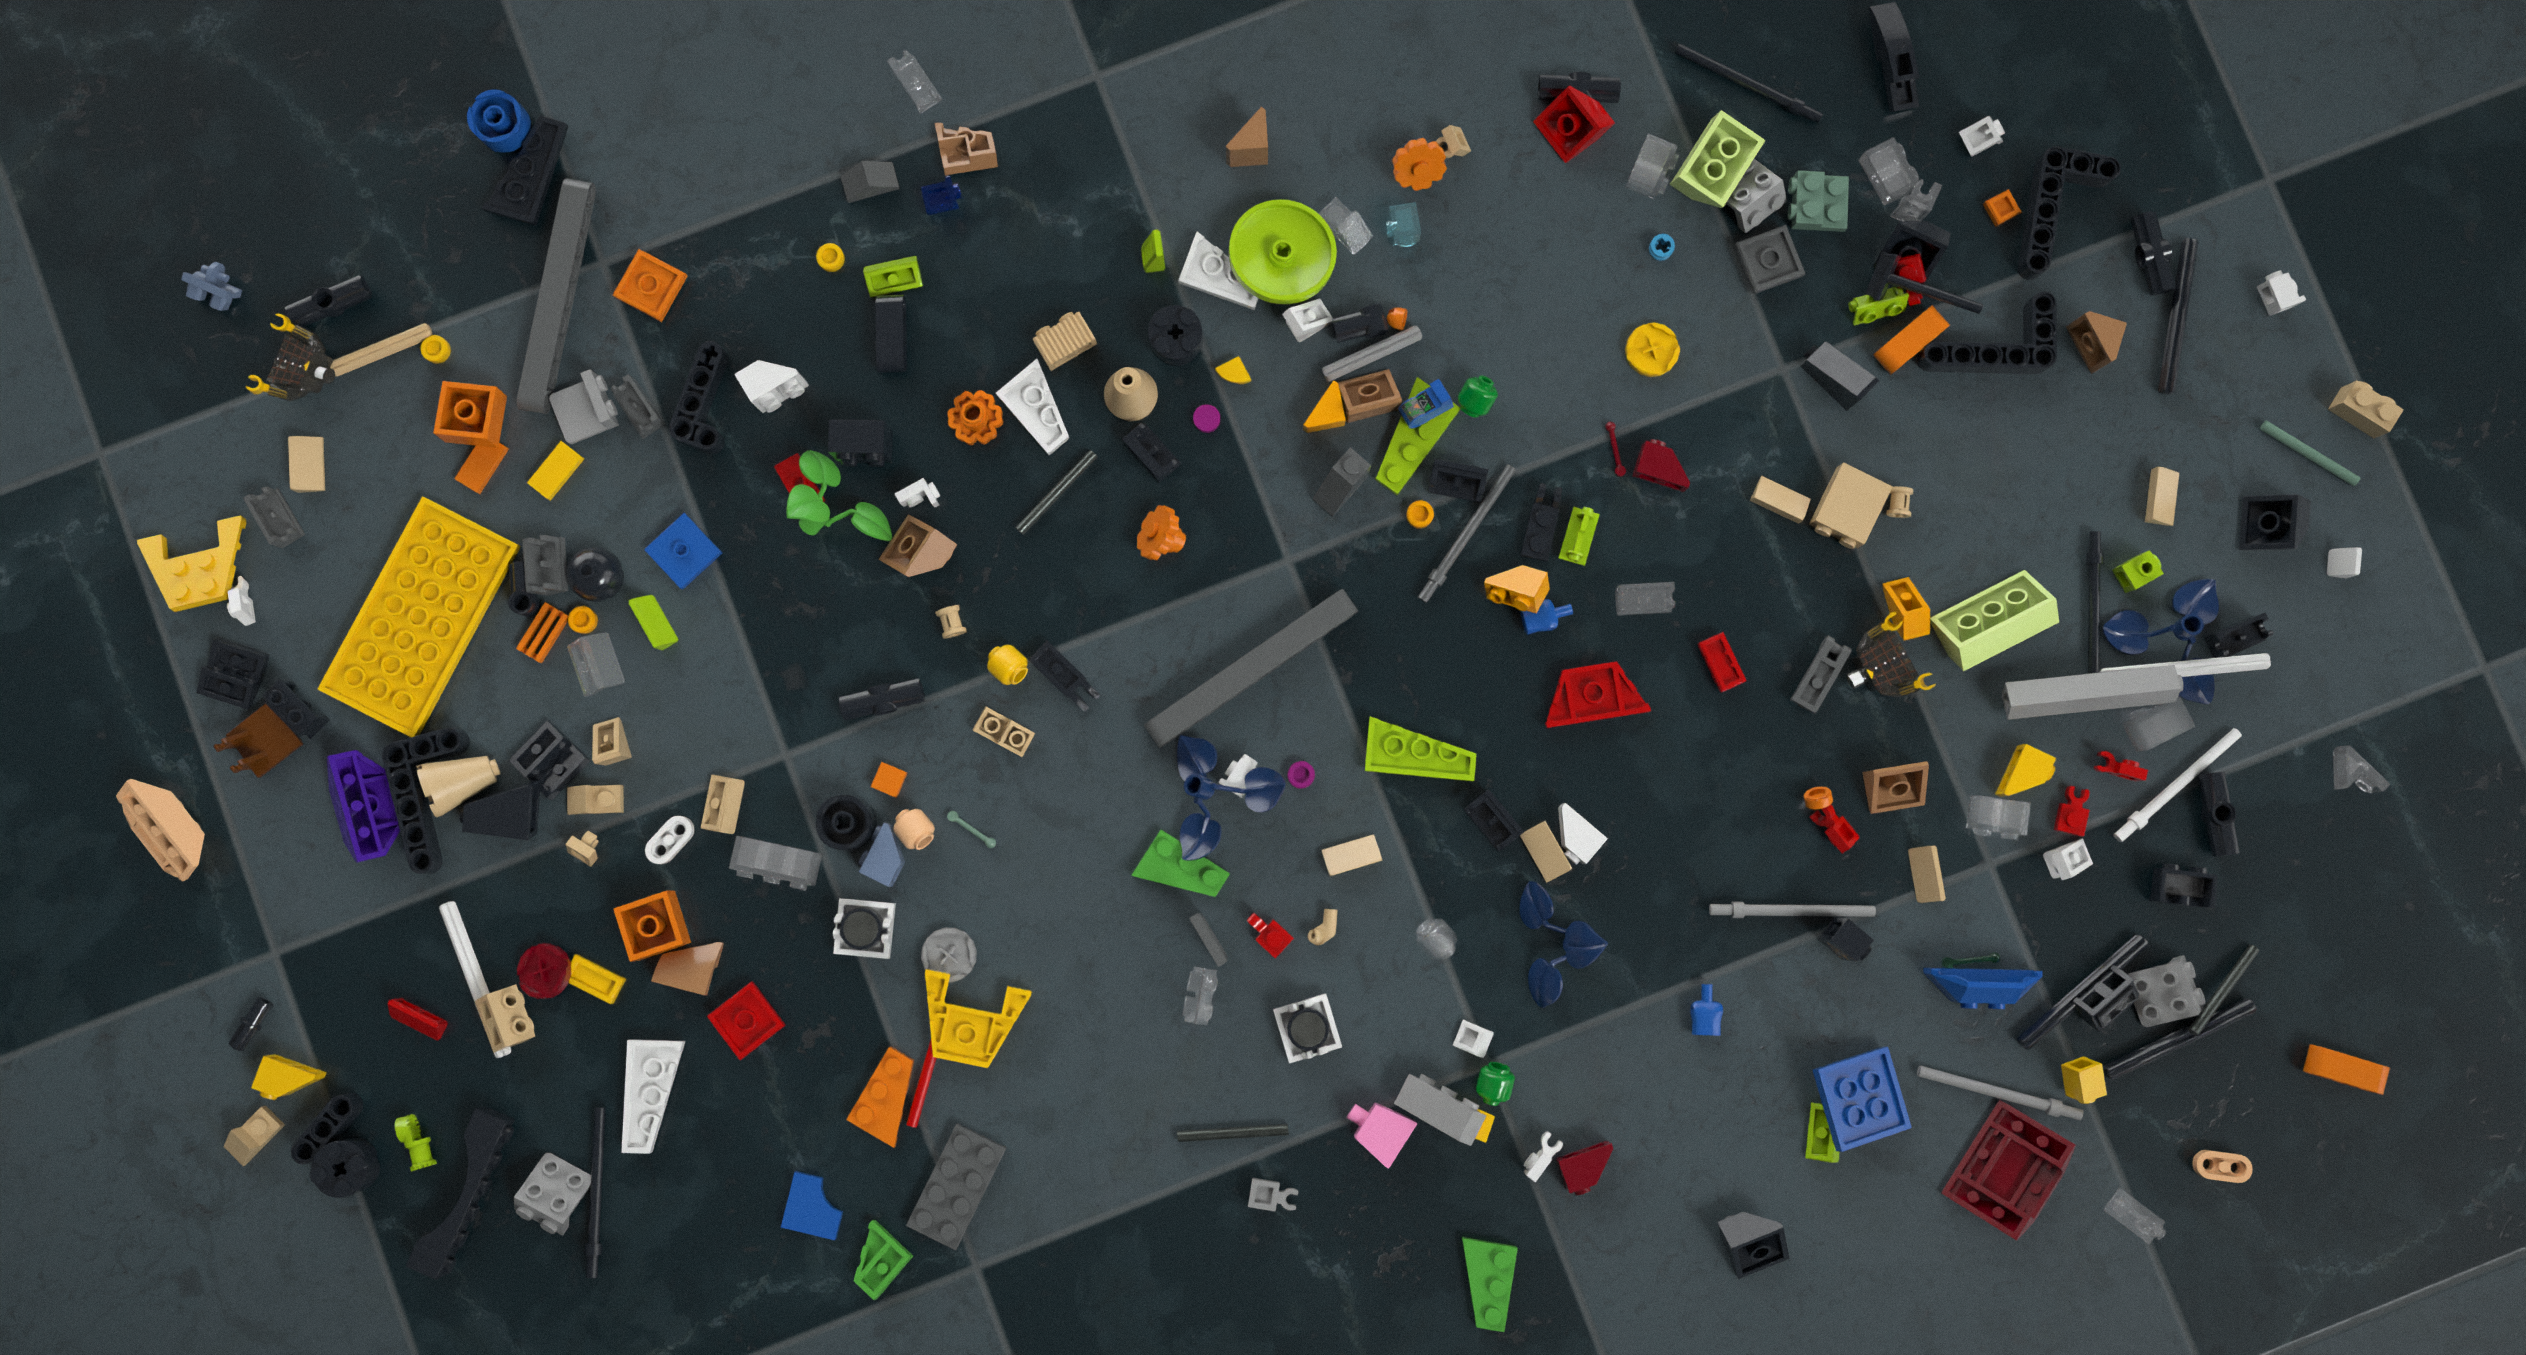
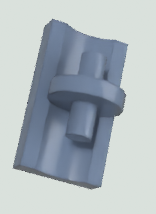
M214 262L210 266L203 265L201 272L196 271L194 274L183 272L181 279L188 283L187 297L202 301L205 300L207 292L212 293L209 305L220 311L228 310L232 298H240L242 290L227 284L230 276L224 274L225 267L219 262Z

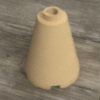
M1125 367L1118 370L1108 379L1104 389L1105 403L1110 412L1126 421H1137L1148 416L1158 398L1155 381L1147 372L1138 368Z
M488 756L426 763L417 766L420 784L425 797H428L430 802L433 801V804L429 806L436 818L497 782L496 776L501 774L496 760H490Z

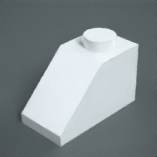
M1562 803L1558 811L1561 845L1566 850L1564 855L1576 865L1579 862L1587 864L1607 838L1569 805Z

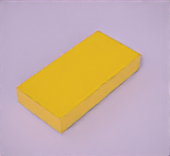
M560 441L527 484L551 501L583 462L584 458Z
M578 954L574 955L571 961L569 983L609 1004H614L626 979Z

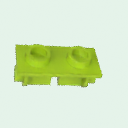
M1894 286L1887 289L1884 299L1881 301H1875L1869 295L1853 298V301L1848 304L1850 312H1855L1853 325L1871 323L1876 319L1896 316L1904 312L1909 294H1904L1902 288Z
M1573 507L1559 559L1585 566L1600 514L1594 513L1593 509L1583 507V509Z

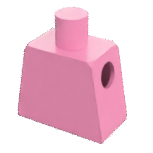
M1374 1103L1369 1112L1354 1104L1346 1117L1359 1126L1354 1137L1388 1169L1417 1125L1414 1119L1378 1103Z

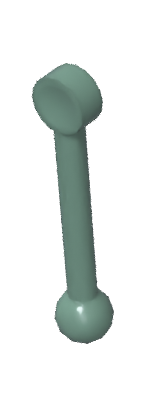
M950 811L947 818L949 821L957 822L984 841L987 848L995 847L996 841L994 838H988L959 818L957 812Z

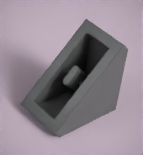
M861 161L841 176L848 203L900 189L892 162Z

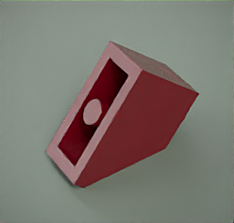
M1651 439L1650 442H1644L1632 476L1685 492L1689 488L1690 481L1673 449L1666 447V443Z
M1607 1140L1555 1158L1565 1188L1570 1194L1574 1192L1575 1196L1588 1193L1591 1191L1590 1187L1597 1184L1613 1151L1611 1142Z

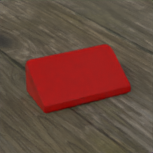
M402 998L392 999L387 1003L389 1014L393 1019L435 1040L441 1038L448 1025L446 1020Z

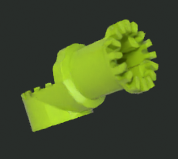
M413 1114L397 1118L395 1121L396 1135L399 1141L404 1143L405 1148L409 1149L412 1161L411 1171L421 1169L423 1165L425 1168L437 1164L436 1160L432 1159L429 1142L431 1138H421L420 1125L417 1126L419 1121H415L417 1117Z

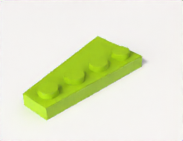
M1417 377L1408 399L1416 397L1417 394L1430 386ZM1453 403V408L1412 429L1408 427L1401 416L1377 474L1376 481L1395 495H1398L1458 414L1460 407Z
M1369 717L1364 771L1474 781L1476 753L1383 722L1374 717Z

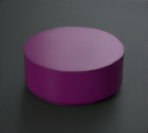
M1212 405L1198 407L1193 415L1194 425L1203 433L1215 431L1220 424L1219 411Z
M1298 761L1290 766L1288 780L1295 788H1307L1314 781L1315 771L1309 763Z

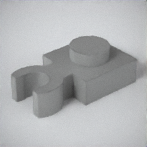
M1252 1178L1248 1207L1276 1211L1278 1203L1282 1204L1287 1210H1296V1205L1289 1204L1286 1201V1197L1289 1194L1298 1195V1190L1290 1187L1281 1191L1279 1190L1280 1182Z

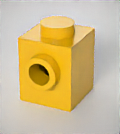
M2083 1056L2061 1064L2066 1096L2077 1100L2079 1103L2089 1104L2095 1102L2097 1098L2107 1095L2102 1063Z

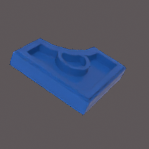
M798 1171L794 1172L781 1228L836 1240L843 1211L833 1207L826 1199L823 1191V1177Z

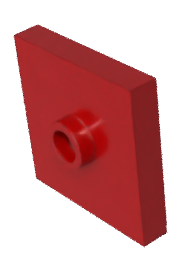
M754 982L747 984L707 1015V1018L739 1060L745 1058L786 1026Z

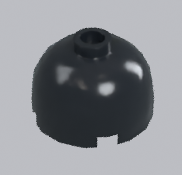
M593 547L582 549L574 554L568 562L566 577L567 583L576 595L587 601L601 602L607 598H612L620 590L624 580V571L618 557L608 550Z

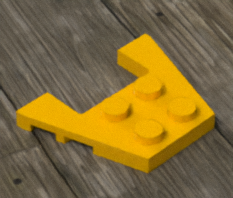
M240 515L217 521L219 547L168 559L167 538L160 534L137 540V544L169 609L177 612L229 599L228 591L231 590L236 570L234 565L236 552L241 548L239 543L242 529L246 527V519Z
M926 969L925 980L933 1057L988 1068L1029 1000L1032 991L1007 986L1000 1014L945 1002L950 974Z

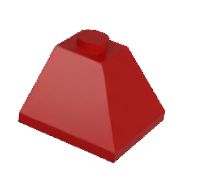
M1568 86L1533 121L1565 163L1596 142L1615 124L1598 101L1572 86Z

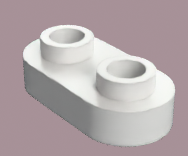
M684 816L670 818L647 843L645 848L647 858L655 864L670 862L692 838L694 834L692 821ZM679 825H683L685 828L682 835L677 833ZM661 845L666 848V852L662 856L658 853V848Z

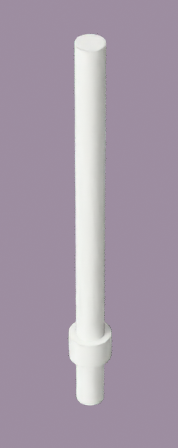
M2233 728L2142 810L2135 811L2127 818L2128 822L2113 834L2119 842H2123L2136 829L2141 830L2155 812L2236 742L2242 734Z

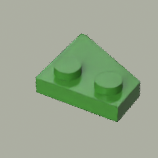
M872 1220L869 1223L866 1245L862 1248L861 1263L857 1267L854 1282L873 1300H876L911 1260L913 1255L876 1220Z

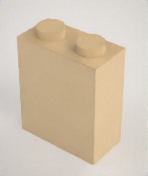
M1843 462L1836 467L1809 525L1815 527V531L1820 535L1826 537L1831 535L1839 539V543L1847 548H1859L1866 543L1893 486Z

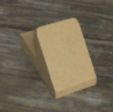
M623 785L567 787V815L624 813Z
M262 1106L242 1127L230 1131L224 1148L242 1166H245L285 1124L267 1106Z

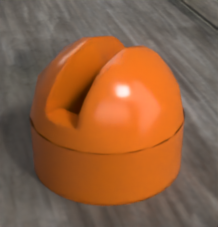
M1400 307L1392 308L1386 317L1389 326L1394 329L1403 330L1407 320V309Z

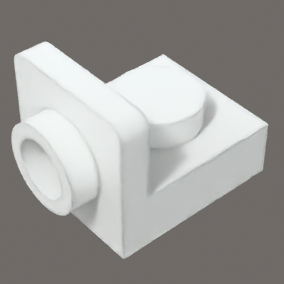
M1990 116L1959 132L1971 156L1982 152L1996 143H2002L2001 135L2005 134L1999 120L1993 121Z
M924 478L895 493L903 507L907 505L913 507L924 500L922 497L927 495L934 507L939 506L936 499L940 497L938 490L933 482L928 484Z

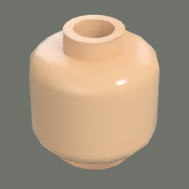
M905 809L896 816L893 831L906 848L920 850L929 845L933 840L935 827L922 810Z

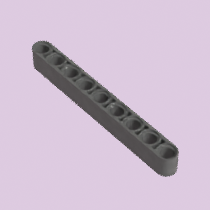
M566 178L562 183L517 394V408L519 410L548 414L551 408L549 397L555 391L595 201L596 188L595 184L591 182Z
M1344 589L1339 590L1152 718L1144 725L1145 729L1158 748L1165 746L1350 619L1358 612V609Z

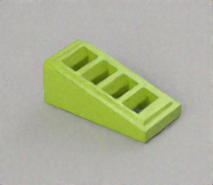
M1159 229L1151 232L1141 248L1143 268L1146 273L1164 271L1165 269Z

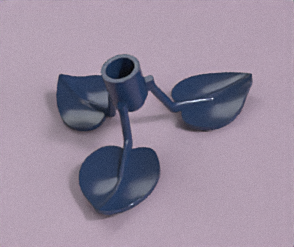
M2196 580L2182 586L2175 592L2172 599V607L2176 613L2184 617L2176 621L2174 625L2153 632H2147L2149 625L2146 618L2137 611L2125 610L2115 614L2103 625L2102 630L2106 640L2121 653L2137 655L2148 649L2147 637L2173 632L2179 640L2187 641L2181 661H2187L2191 647L2196 642L2194 636L2203 630L2204 625L2211 623L2217 617L2219 602L2216 593V580ZM2213 674L2182 677L2183 691H2180L2179 697L2204 705L2212 702L2215 691Z
M1179 736L1177 763L1180 776L1185 781L1184 790L1188 795L1195 797L1194 803L1198 804L1204 815L1200 813L1189 815L1181 825L1180 843L1182 859L1192 861L1207 856L1217 847L1221 839V825L1215 820H1210L1211 814L1202 800L1212 797L1215 790L1246 794L1245 803L1248 808L1254 812L1264 813L1271 810L1278 803L1285 790L1286 782L1282 775L1273 769L1258 767L1246 774V788L1215 784L1206 775L1216 766L1217 751L1214 745L1204 739Z
M1529 881L1524 888L1520 900L1519 910L1524 924L1530 929H1538L1543 924L1545 928L1565 934L1563 948L1566 951V955L1550 961V963L1544 958H1539L1532 964L1529 970L1528 984L1531 995L1539 1007L1545 1008L1547 1005L1557 1001L1563 989L1562 976L1558 969L1554 968L1555 965L1567 960L1573 968H1585L1600 956L1608 942L1601 938L1584 921H1574L1567 929L1550 924L1547 920L1552 917L1554 912L1552 900L1540 884L1535 881Z

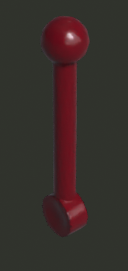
M1607 422L1605 428L1610 435L1616 462L1615 475L1622 477L1625 475L1626 469L1622 466L1614 432L1616 425L1614 422Z

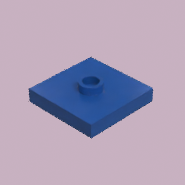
M683 513L644 549L682 590L722 554V551L686 513Z

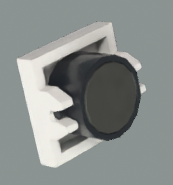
M839 898L838 914L834 918L836 927L833 930V937L835 939L833 954L890 959L896 903Z
M1326 993L1273 1009L1289 1063L1309 1059L1316 1055H1323L1328 1051L1342 1047Z

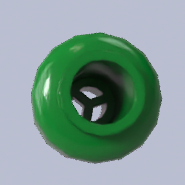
M1483 375L1479 376V378L1470 377L1467 379L1458 395L1460 409L1465 414L1475 418L1489 413L1498 396V392L1493 386L1494 382Z
M1490 1062L1481 1068L1476 1092L1483 1098L1484 1103L1498 1106L1500 1102H1506L1510 1099L1515 1081V1076L1510 1071V1067L1503 1063Z

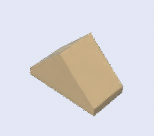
M619 717L593 725L592 760L594 764L606 766L632 758Z

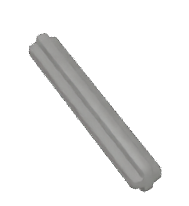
M1418 326L1410 327L1323 367V376L1327 382H1330L1421 340L1422 333Z

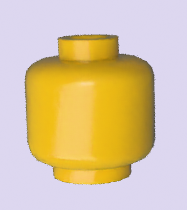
M1012 645L997 646L988 655L987 669L989 673L1004 685L1018 684L1028 673L1026 657Z

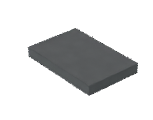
M1199 912L1190 917V921L1217 966L1220 967L1228 961V956L1203 914Z

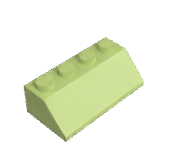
M2023 570L1931 617L1930 623L1948 656L1965 671L2059 623L2056 598L2027 571Z

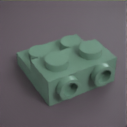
M1797 171L1793 178H1790L1788 192L1792 194V204H1789L1788 220H1792L1791 229L1845 232L1848 220L1849 177L1825 175V172Z

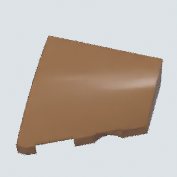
M935 123L945 175L998 167L991 132L971 131L965 127H959L958 131L944 128L943 123Z
M716 942L662 954L651 981L707 995L714 968L718 967L724 943Z

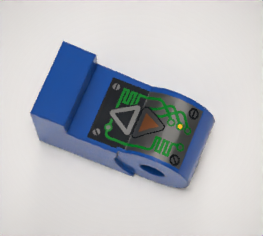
M1439 379L1430 383V387L1417 394L1416 397L1406 400L1399 406L1398 411L1410 429L1421 426L1454 407L1451 397Z

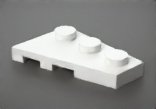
M1196 232L1178 280L1179 284L1255 310L1259 298L1249 293L1236 279L1230 266L1229 257L1217 246L1208 242L1199 232Z
M1038 359L1034 360L996 392L1001 401L1048 455L1052 454L1069 439Z

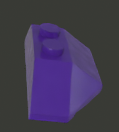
M357 750L327 756L329 792L344 844L356 863L386 856L399 834L400 828L385 769L363 756Z

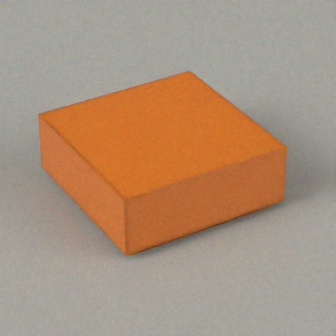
M2009 189L1983 203L1995 227L2022 213Z
M881 762L871 787L897 798L908 772Z

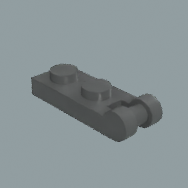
M1827 635L1790 701L1810 713L1816 714L1852 649L1846 645L1840 646L1835 643L1834 638ZM1829 652L1836 655L1835 661L1826 657Z

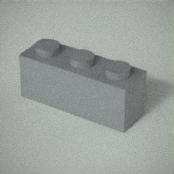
M1409 1074L1394 1104L1454 1139L1471 1146L1486 1118L1485 1114L1477 1111L1479 1105L1466 1098L1461 1102L1456 1099L1458 1093L1445 1086H1442L1441 1090L1434 1086L1436 1081L1424 1074H1421L1419 1078Z

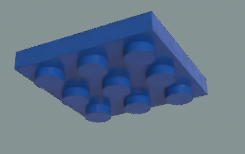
M1880 1047L1812 1069L1836 1152H1843L1912 1128L1888 1047Z

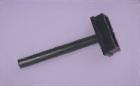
M1887 252L1881 253L1882 255H1880L1878 265H1876L1875 272L1873 273L1874 275H1872L1870 285H1868L1865 292L1866 295L1881 301L1884 299L1889 284L1977 314L1983 308L1982 303L1894 274L1901 256Z

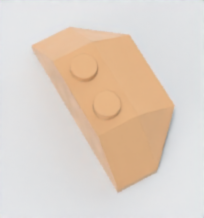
M133 779L127 780L116 795V798L122 804L123 813L130 828L165 872L178 877L181 881L187 880L199 865L204 832L171 791Z

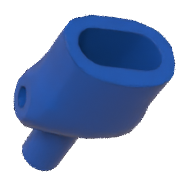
M1545 599L1542 602L1537 614L1520 610L1522 624L1527 635L1554 630L1558 626V618L1573 614L1571 604L1554 607L1549 599Z
M1701 984V1000L1691 1004L1692 1035L1721 1036L1723 1006L1717 1001H1712V984Z

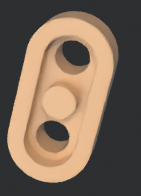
M2201 1150L2196 1153L2192 1161L2194 1171L2199 1176L2207 1179L2243 1183L2252 1174V1164L2249 1159L2235 1153ZM2208 1159L2209 1166L2205 1169L2203 1167L2204 1160ZM2233 1163H2236L2237 1169L2235 1172L2231 1171V1165Z

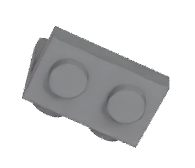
M1753 159L1726 202L1728 206L1735 210L1739 229L1747 233L1787 202L1783 180Z
M591 369L580 373L583 382L555 392L549 397L564 438L569 444L577 443L619 426L615 416L618 415L617 409L606 393L608 390L607 384L602 375H597Z
M2184 955L2174 957L2168 964L2128 974L2135 980L2134 984L2140 995L2134 1002L2141 1024L2145 1027L2196 1016L2204 1008V994L2201 988H2196L2193 980L2196 977L2194 967L2190 961H2186Z
M546 1153L514 1196V1209L521 1218L528 1221L533 1219L539 1222L545 1231L551 1234L557 1232L563 1236L569 1227V1216L591 1186V1175L551 1153Z

